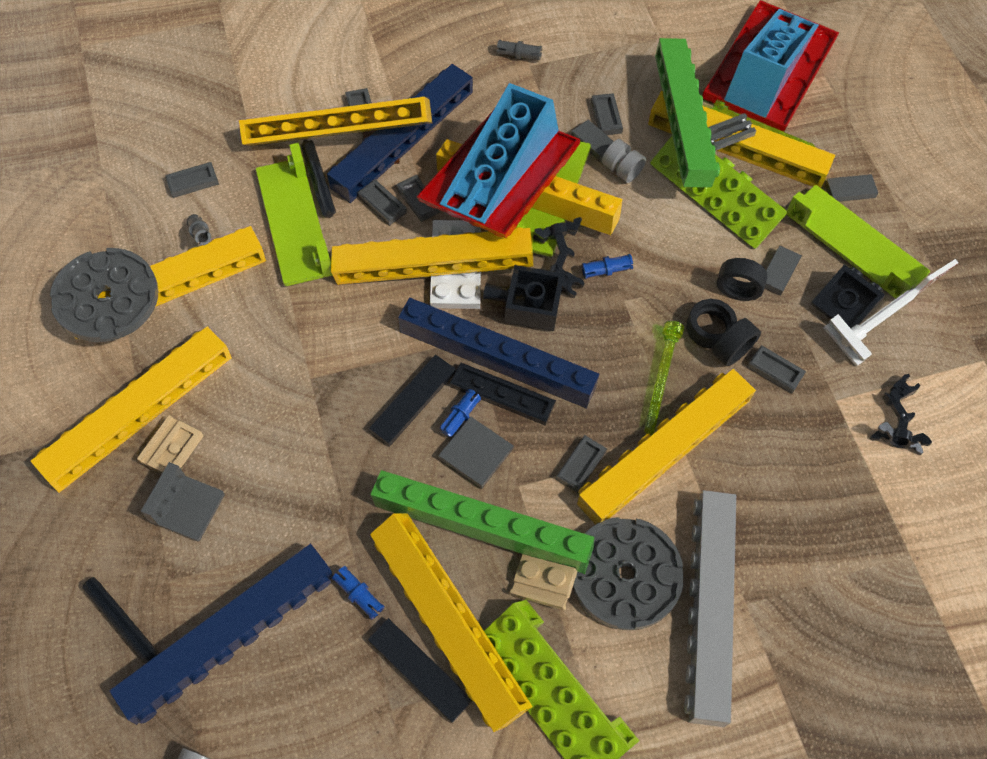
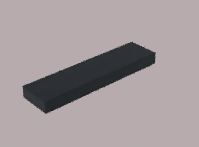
M435 354L368 428L369 432L390 447L456 372V368Z
M460 362L450 382V387L463 393H466L468 389L474 390L476 393L473 397L479 394L481 400L545 426L556 403V400L462 362Z
M389 618L368 639L452 724L473 702L467 693Z

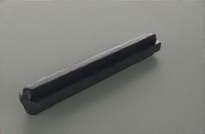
M305 139L300 146L322 215L331 218L336 213V209L317 150L312 140L308 141Z
M91 577L83 583L82 589L145 664L160 654L95 577Z

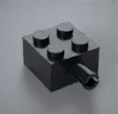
M514 265L511 284L508 287L486 283L483 299L505 302V323L554 331L564 273Z

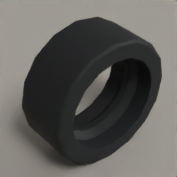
M728 259L721 265L716 284L718 289L729 298L739 301L756 300L764 292L768 277L767 271L761 264L750 259ZM733 277H741L751 282L739 281Z
M705 299L695 304L690 311L686 329L694 343L703 348L713 349L719 338L737 322L735 311L727 303L718 299ZM702 314H714L725 322L726 329L720 334L708 333L698 325L697 318Z
M747 318L740 319L719 338L712 349V353L725 366H731L754 346L761 335V331Z

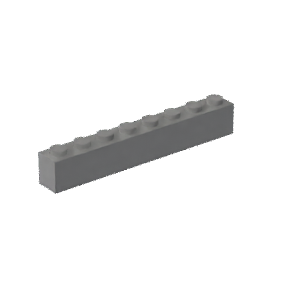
M703 490L699 499H695L693 504V515L697 516V525H694L692 529V542H696V552H692L691 569H695V579H691L689 594L694 597L693 607H690L688 614V624L693 625L692 636H689L687 641V653L691 654V665H687L686 683L690 684V695L685 697L684 711L685 714H689V723L726 727L731 723L736 494Z

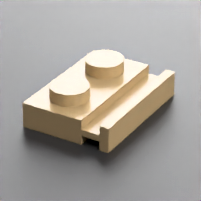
M169 415L137 460L160 474L163 473L169 462L181 468L203 438V434L201 431L180 420L177 421Z
M522 554L510 594L517 598L565 611L566 602L570 597L578 571L574 567Z

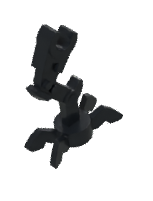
M581 217L575 218L573 223H556L546 227L544 230L536 228L533 235V240L544 244L549 237L550 239H555L559 255L555 264L550 266L549 271L564 273L562 289L572 298H575L577 293L571 286L578 285L580 288H583L585 283L582 279L563 269L566 257L573 258L575 256L574 251L567 247L564 236L567 234L575 236L582 221Z
M905 374L890 389V394L885 393L882 396L886 406H890L898 417L897 428L893 429L888 422H884L878 426V431L871 435L870 440L879 441L882 439L885 442H890L895 447L914 449L915 453L922 455L923 449L921 445L929 446L932 444V441L924 433L913 436L912 432L907 429L908 423L915 417V413H907L900 400L915 394L920 384L917 383L915 386H909L906 381L910 375Z

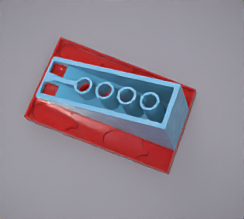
M760 0L702 94L703 99L709 102L712 101V103L727 110H732L739 115L745 113L748 119H753L757 123L771 129L774 128V130L784 134L833 47L839 32Z
M509 83L493 111L420 192L417 199L431 208L439 209L452 217L460 218L473 226L490 231L496 236L507 238L512 234L524 215H527L560 169L565 166L580 145V139L558 130L553 99Z

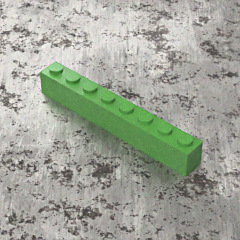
M659 38L655 59L683 187H712L715 177L719 176L720 165L715 159V146L711 143V129L707 127V113L703 111L702 107L703 96L699 94V80L695 78V64L691 62V49L688 48L686 39Z
M383 470L380 471L371 492L375 507L393 513H408L412 519L527 556L574 567L578 572L586 573L594 547L593 536Z

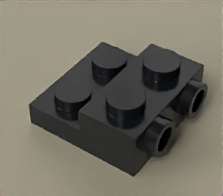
M844 264L812 300L811 305L829 319L839 314L851 329L857 324L860 325L884 299L885 294L877 283L872 281L869 283L862 278L863 275L858 269L852 266L849 268Z

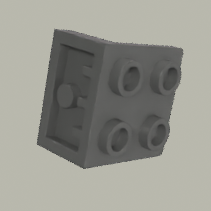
M169 462L141 512L150 523L198 542L205 533L225 493L220 489L185 476L178 465Z

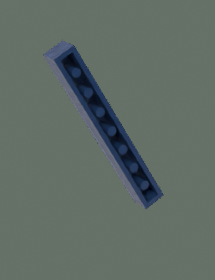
M454 64L442 70L431 83H427L424 86L423 90L416 96L411 97H426L430 100L432 123L376 130L372 135L366 137L355 150L350 151L338 165L330 169L329 173H327L330 189L349 203H352L358 197V191L375 179L377 180L396 160L406 154L473 93V77Z
M409 297L398 317L399 330L402 334L587 409L596 389L600 375L597 372Z
M310 543L117 684L109 692L127 720L136 725L151 720L157 714V709L165 703L170 704L179 699L185 688L192 683L195 685L203 681L209 675V670L217 664L223 665L234 656L233 652L241 646L246 647L257 640L258 634L267 627L272 628L282 621L285 613L291 609L296 610L306 603L307 597L313 592H320L328 587L333 577L331 569Z

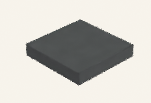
M470 417L439 454V460L482 489L511 453L514 445L473 417Z

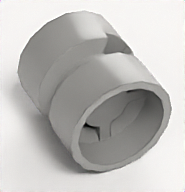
M617 139L607 148L602 157V164L611 171L617 170V176L630 183L644 168L646 157L636 150L631 151V146L623 140Z

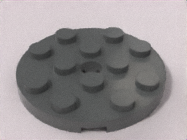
M106 248L107 251L93 254L89 251L70 261L58 273L50 291L52 298L51 310L60 326L70 335L89 342H107L120 339L141 327L154 311L159 291L158 283L151 267L139 255L125 249ZM102 291H111V297L107 296L98 299Z
M616 517L594 525L585 533L594 537V547L586 573L577 572L572 589L580 605L591 617L611 628L640 630L655 625L671 612L683 589V563L676 546L661 529L641 519L636 518V520ZM623 566L632 568L634 578H621L619 569Z

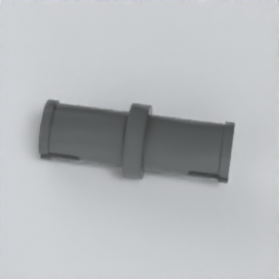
M498 40L497 48H499L497 49V54L515 56L516 59L523 57L541 60L542 46L524 44L523 41L515 43Z
M197 214L190 215L187 218L190 235L200 245L208 244L211 241V234L207 223L201 217H198Z

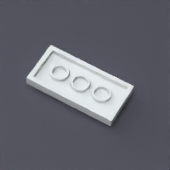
M433 220L432 237L443 234L458 235L466 232H481L480 227L473 226L463 220ZM481 272L431 276L430 306L446 309H480Z

